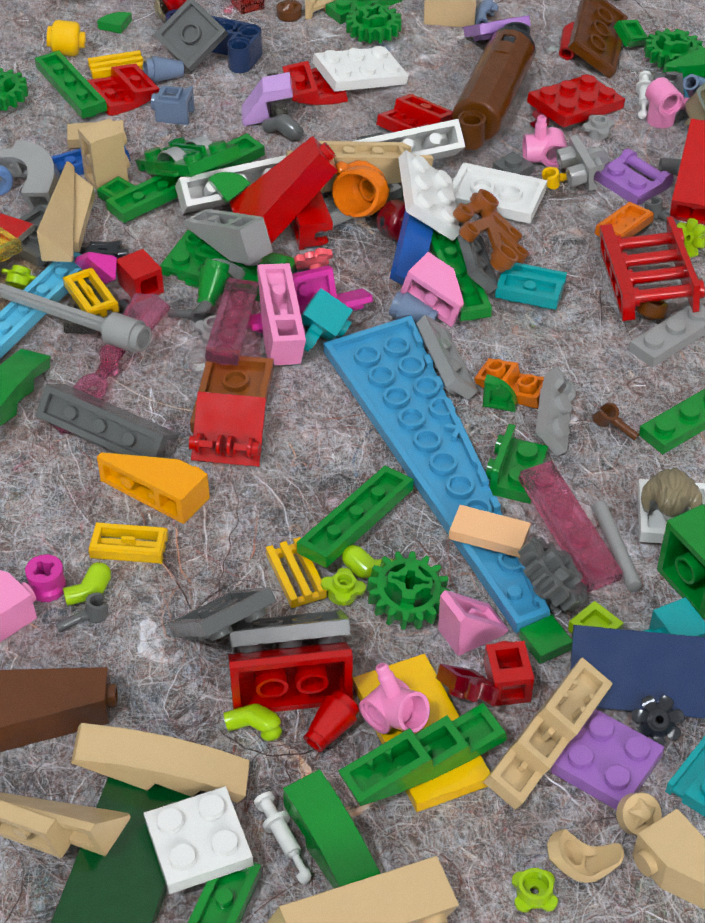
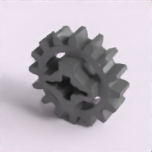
M535 536L518 551L521 557L518 560L526 567L523 572L533 585V591L541 599H551L553 606L557 608L560 605L564 612L568 610L573 612L586 602L589 595L585 591L588 588L581 582L583 575L576 568L573 558L565 550L559 551L554 547L553 543L547 544L542 537L537 539Z

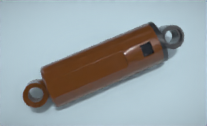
M510 22L503 28L495 31L454 106L452 120L459 119L466 146L463 149H479L484 145V141L492 139L499 132L536 53L535 43L530 36V27L527 24Z

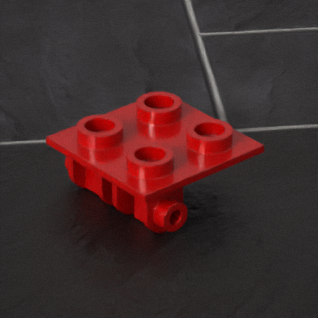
M198 391L193 436L190 435L189 449L192 450L191 460L260 467L266 398Z

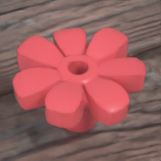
M317 248L315 253L314 251H308L304 255L298 254L294 257V262L297 270L305 268L315 269L328 265L329 259L333 258V253L331 249Z

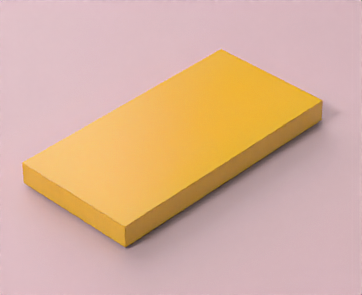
M425 653L388 665L395 677L402 680L411 690L421 692L427 697L430 705V714L427 723L421 730L448 715L451 721L459 717L441 682L436 679L437 675ZM376 670L353 677V688L360 702L380 685ZM392 728L388 733L382 734L375 730L382 744L404 732ZM480 755L433 780L406 790V793L417 813L488 787L483 782L490 774V771Z

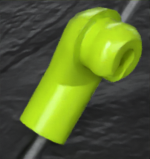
M357 545L348 546L342 554L343 563L358 578H369L372 567L374 565L380 566L381 559H374Z
M250 704L223 712L225 724L229 732L251 726L261 732V738L265 741H274L282 734L281 720L278 714L260 704Z

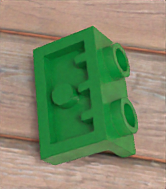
M508 424L505 435H498L494 455H497L496 459L490 458L487 465L486 475L491 480L490 489L495 496L531 504L547 457L548 446L515 439L516 425Z

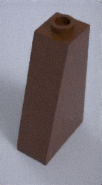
M108 667L0 670V752L76 733L81 723L109 724L110 708L117 707L118 687L117 683H110Z

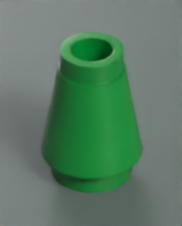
M206 258L204 265H200L198 303L208 301L212 304V307H215L231 273H228L229 264Z

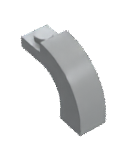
M16 140L12 149H0V165L6 167L11 172L12 177L27 178L21 194L30 210L32 211L40 205L47 208L61 176L49 153L40 145L24 140Z

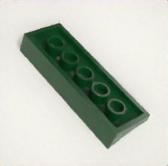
M108 777L96 808L126 812L130 814L131 818L106 856L80 847L51 923H156L168 888L145 823L144 812L191 798V796L158 784H154L147 791Z

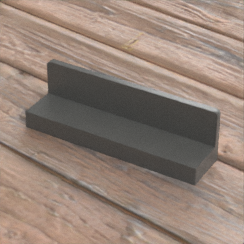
M46 384L35 415L42 420L119 454L161 458L167 440H176L179 437V434L66 384Z

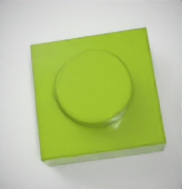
M594 601L569 621L568 631L573 634V625L623 629L624 623Z

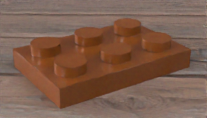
M208 353L198 391L265 397L267 402L274 371V359ZM196 402L190 420L191 432H194Z

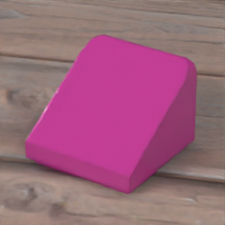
M86 252L75 258V264L82 270L92 267L104 284L110 283L116 278L117 257Z

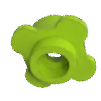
M13 265L12 270L2 269L1 271L2 274L7 275L5 283L17 289L24 290L36 278V276L30 275L31 270L20 265Z
M339 568L335 575L324 577L321 581V587L327 590L329 600L340 606L352 604L356 600L357 595H362L366 591L365 583L358 581L348 568Z
M529 868L525 871L516 872L512 877V885L516 888L517 897L514 900L516 909L523 913L529 912L531 909L540 908L547 912L553 911L558 904V898L553 895L554 875L540 868ZM537 889L539 893L533 894L530 890Z

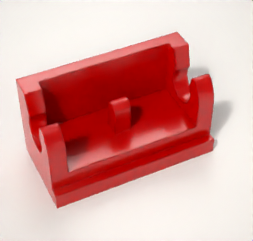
M321 190L290 223L299 250H305V247L322 246L329 242L327 236L315 237V234L319 231L326 232L333 229V221Z

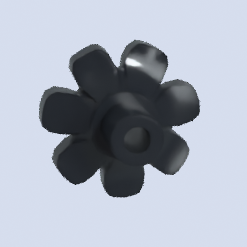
M648 695L641 700L644 710L634 709L632 711L631 719L641 724L635 731L646 737L651 736L653 741L663 746L665 744V736L671 740H676L681 735V730L675 724L682 722L684 715L680 709L671 710L673 699L663 695L659 702L656 703L654 697ZM657 716L661 718L660 724L656 722Z

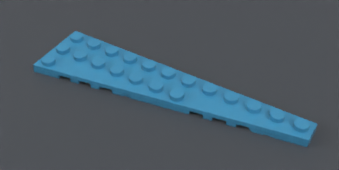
M411 315L325 342L324 354L406 474L414 479L415 487L448 535L460 505L502 515L501 505L497 496L494 497L491 492L489 479L460 418L455 413V407L451 399L446 396L440 376H437L433 368V360L424 349V341ZM452 540L515 633H518L521 628L550 616V609L545 598L541 599L533 591V585L523 572L526 567L519 562V557Z

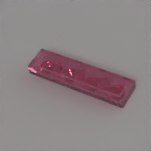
M235 278L227 279L206 347L205 361L216 362L221 365L230 364L238 366L258 295V282Z
M551 460L520 471L518 480L560 548L568 552L573 558L576 568L583 575L581 582L587 586L588 593L620 581L623 571L553 461Z

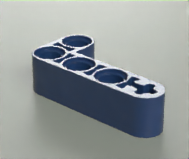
M174 9V10H171V11L167 12L166 15H165V16H166V21H167L178 9ZM212 16L228 32L225 39L212 52L228 55V67L232 72L245 73L250 71L263 53L261 27L251 23Z

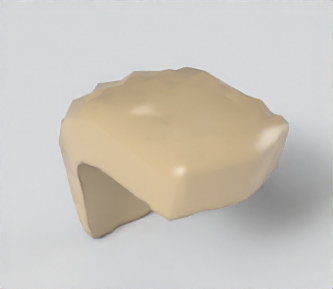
M567 829L555 831L547 842V852L552 864L568 877L583 883L597 882L617 868L624 858V850L621 844L612 843L604 846H590L581 842Z

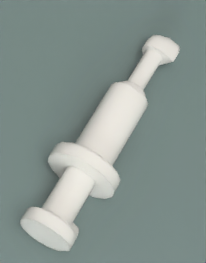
M650 71L640 72L639 82L636 84V92L639 94V106L641 107L638 117L641 120L646 118V107L649 106L645 92L648 85L652 82V73Z
M271 791L264 792L254 800L256 808L264 812L267 817L263 823V829L267 833H273L286 858L293 859L300 872L296 876L301 884L307 885L311 880V872L309 868H306L299 856L301 848L287 824L290 821V816L286 811H277L273 804L275 797Z

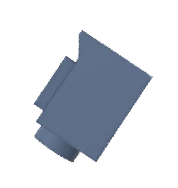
M161 86L158 94L153 93L151 109L155 110L156 122L188 125L190 122L189 112L194 113L195 110L193 86L183 89V87Z

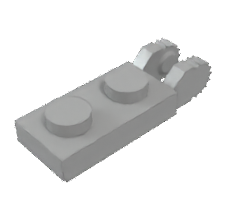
M555 367L546 373L543 386L540 389L536 435L557 456L567 451L568 435L570 434L569 420L570 412L572 411L571 401L576 396V387L570 381L564 382V373Z

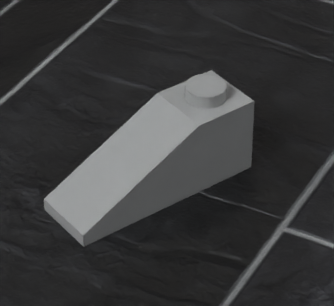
M205 209L184 220L185 227L232 262L243 263L245 266H254L261 263L263 257L273 252L263 217Z

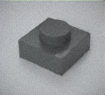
M511 152L493 162L492 169L529 176L533 174L534 164L515 152Z

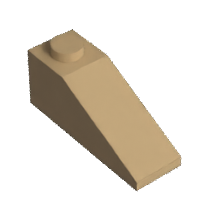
M676 809L637 834L632 856L640 872L646 877H651L661 889L705 910V838Z

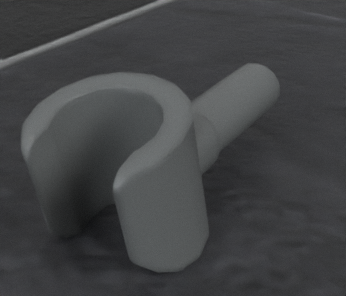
M653 196L651 203L645 202V209L654 213L653 219L660 218L667 222V217H671L663 210L662 198ZM674 218L675 223L677 225L679 221Z
M208 301L200 302L195 309L168 310V317L192 319L195 323L199 320L204 321L205 318L215 314L207 313L212 307V304Z
M92 593L86 598L85 609L55 623L56 627L60 632L81 621L88 620L92 623H101L107 617L108 604H103L102 593Z

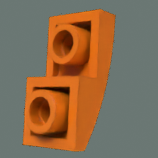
M488 358L475 376V383L484 388L487 374L500 378L514 390L518 404L538 409L540 389L543 386L544 377L521 374L519 365L516 362Z

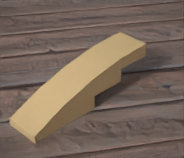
M583 657L580 658L526 725L483 783L513 809L516 810L520 807L541 777L555 763L567 744L579 733L613 683Z
M81 723L78 726L71 763L147 791L154 784H158L193 797L200 790L209 792L226 786L231 801L239 803L246 797L250 762L248 759L209 746L170 736Z

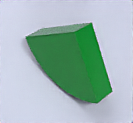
M115 12L107 14L97 20L98 29L121 34L132 22V13Z
M233 172L216 173L207 180L226 204L251 184L246 178Z
M487 374L484 382L482 407L516 412L518 401L514 390L500 378Z

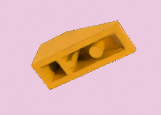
M104 452L97 456L100 480L182 524H185L210 498L208 474L199 467L191 466L179 459Z

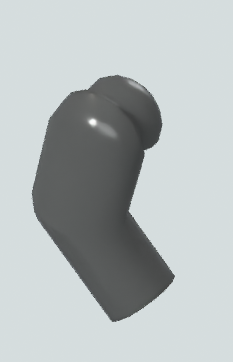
M287 114L266 119L262 123L266 133L279 131L287 138L293 140L301 139L304 133L299 123Z

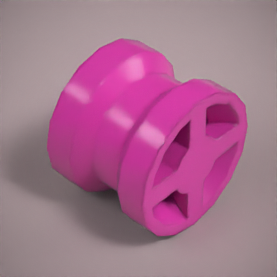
M50 554L36 556L25 567L28 585L33 590L37 601L51 602L64 594L63 588L67 585L63 575L64 569L61 560L56 556Z

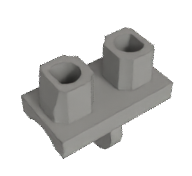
M578 135L569 137L570 146L556 150L557 163L560 169L566 168L567 181L571 187L584 183L588 191L597 189V184L593 177L596 171L604 170L605 164L608 161L607 152L601 147H589L586 149Z

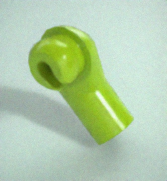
M101 562L93 563L80 584L64 587L63 592L66 605L85 602L88 595L98 592L103 594L111 579L110 568Z

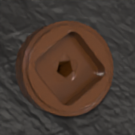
M295 0L279 2L276 6L277 17L286 22L298 20L302 16L301 3Z
M664 300L640 303V306L635 307V310L648 320L663 319L666 317L669 305Z

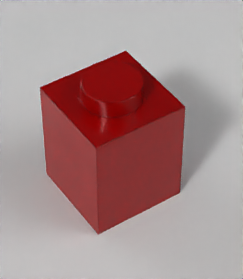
M144 249L116 260L119 285L137 304L164 293L162 268Z

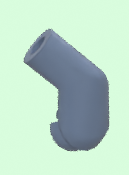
M483 0L476 8L475 25L487 23L486 15L494 16V10L498 11V4L493 2V0Z

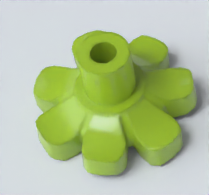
M693 218L688 219L687 224L679 222L677 228H682L684 245L689 257L694 258L698 256V248L703 249L705 247V226L702 224L698 225V220Z

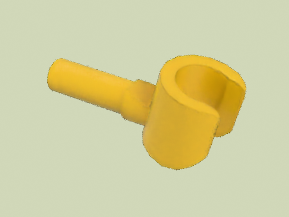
M547 167L542 171V179L547 180V187L552 190L557 189L560 186V182L567 180L566 173L559 174V170L555 167Z

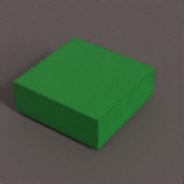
M618 20L614 25V29L625 47L645 45L648 37L638 20Z
M118 176L97 189L98 198L106 202L107 199L135 185Z
M553 615L527 625L519 631L520 640L525 641L527 649L539 664L571 650L572 639Z

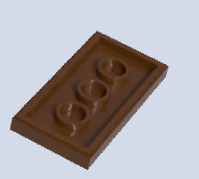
M580 0L568 48L610 79L616 73L622 41L614 29V25L618 20H627L628 17L607 0Z

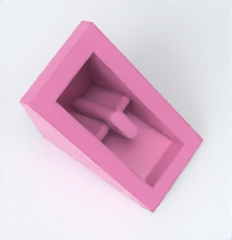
M444 590L440 595L438 630L457 656L504 636L509 629L488 603Z

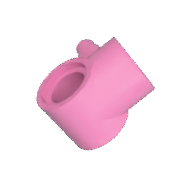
M667 78L655 79L648 85L645 92L646 99L649 101L647 122L653 127L662 129L673 126L676 113L685 109V103L689 98H684Z
M539 115L535 124V134L523 135V158L531 163H543L547 167L557 168L559 165L557 163L556 150L568 147L565 135L558 128H547L546 116Z
M387 663L378 664L375 670L378 674L380 685L359 703V709L363 718L374 730L382 734L388 733L392 728L402 731L410 728L413 733L418 732L425 726L429 718L430 705L427 697L421 692L411 690L402 680L395 677Z

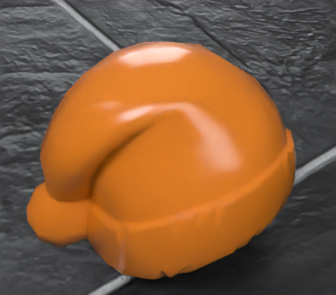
M356 160L349 164L340 161L335 164L338 171L335 173L337 177L332 185V195L334 203L341 213L346 216L361 218L373 215L384 206L389 197L390 189L386 177L378 167L361 160Z

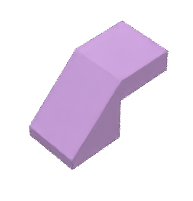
M290 72L261 78L242 105L243 126L262 123L264 120L269 119V102L293 97Z

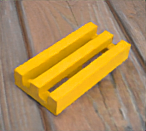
M140 50L87 58L92 79L111 77V67L136 63L143 70V57Z
M92 267L63 277L64 287L82 311L94 315L99 314L101 317L108 316L107 310L110 309L112 312H119L118 302ZM87 277L105 302L101 303L92 288L83 278ZM75 281H76V283L78 284V286L81 288V290L83 291V293L86 295V297L88 298V300L91 302V304H92L93 306H91L90 303L87 301V299L84 297V295L82 294V292L79 290V288L77 287V285L74 283Z
M96 522L88 549L89 556L95 559L162 564L163 553H165L166 549L165 542L168 541L169 537L168 528Z
M301 537L294 538L293 544L288 545L287 541L281 542L280 548L274 549L273 545L266 547V556L291 609L327 598L326 590L321 587L322 580L313 562L297 553V541ZM293 554H297L315 592H311ZM280 558H285L302 596L297 597L280 562Z

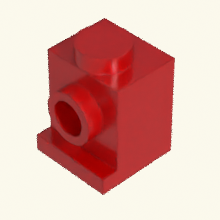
M501 641L485 645L484 667L486 676L492 682L491 685L499 689L495 706L531 702L534 675L525 641Z

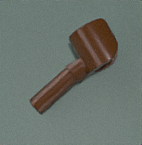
M605 403L600 407L602 411H597L593 414V421L598 426L606 427L611 423L634 441L640 435L618 417L619 409L614 403Z

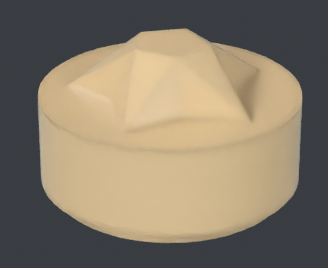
M642 792L629 793L620 800L616 816L620 827L626 833L637 836L639 832L660 820L662 812L658 801L650 794Z

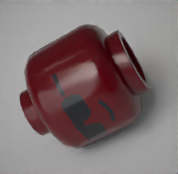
M398 199L389 200L379 210L377 215L379 231L384 236L395 241L399 239L404 218V201Z

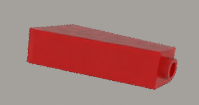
M691 118L672 197L670 216H673L676 220L686 222L688 219L693 218L698 220V224L705 225V120Z
M314 136L310 137L230 201L233 213L263 217L270 243L272 244L338 171L333 160L336 157L334 151L326 142L321 144Z

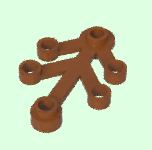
M480 189L478 193L472 194L470 203H460L453 211V216L459 222L464 223L459 229V234L463 239L468 242H474L480 233L487 231L493 249L490 264L496 270L505 272L510 270L515 263L523 264L527 259L529 252L522 245L518 244L522 238L521 232L497 212L499 201L492 193ZM474 214L482 216V219L469 222Z

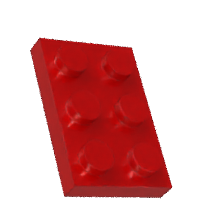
M585 74L578 78L565 80L558 84L528 92L527 103L564 128L586 121L591 115H604L623 109L625 98L616 93L613 88L599 82L596 77Z

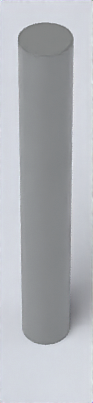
M598 501L594 503L593 510L627 589L631 592L637 591L642 587L640 578L606 502Z

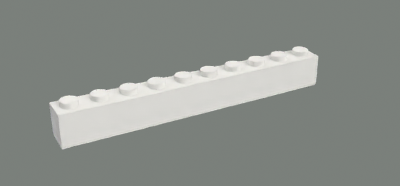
M459 119L355 140L358 142H403L411 146L412 154L431 155L434 158L433 160L454 156L466 147ZM286 155L208 171L193 177H180L175 188L182 214L230 204V201L226 204L207 181L210 176L220 172H233L243 176L252 184L283 160Z

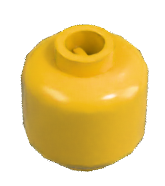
M55 20L52 26H48L47 47H51L52 52L59 50L64 56H76L80 48H85L86 32H81L78 22Z

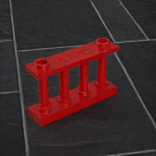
M673 216L667 217L666 233L621 238L620 235H615L612 224L600 225V253L622 321L635 320V307L640 306V303L684 297L688 298L692 312H699L700 299L705 297L704 282L702 279L698 280L684 245L682 228H677ZM667 245L669 249L630 255L622 252V250ZM667 262H674L675 267L638 272H633L632 269L628 270V267ZM680 279L682 285L643 290L634 287L637 284Z

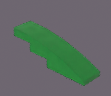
M20 349L0 365V426L17 415V403L34 391V379L50 368L51 356Z
M482 703L453 721L446 715L416 734L409 728L338 770L358 804L363 806L433 780L507 741L506 732L486 705Z

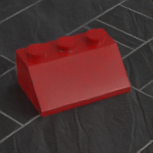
M347 642L228 654L233 709L250 704H260L273 712L320 707L325 696H331L334 691H341L353 700L352 649Z

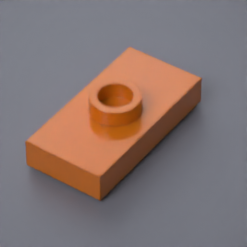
M628 202L598 223L595 228V235L600 237V225L612 224L615 235H620L621 238L633 237L653 222L654 213L632 202Z

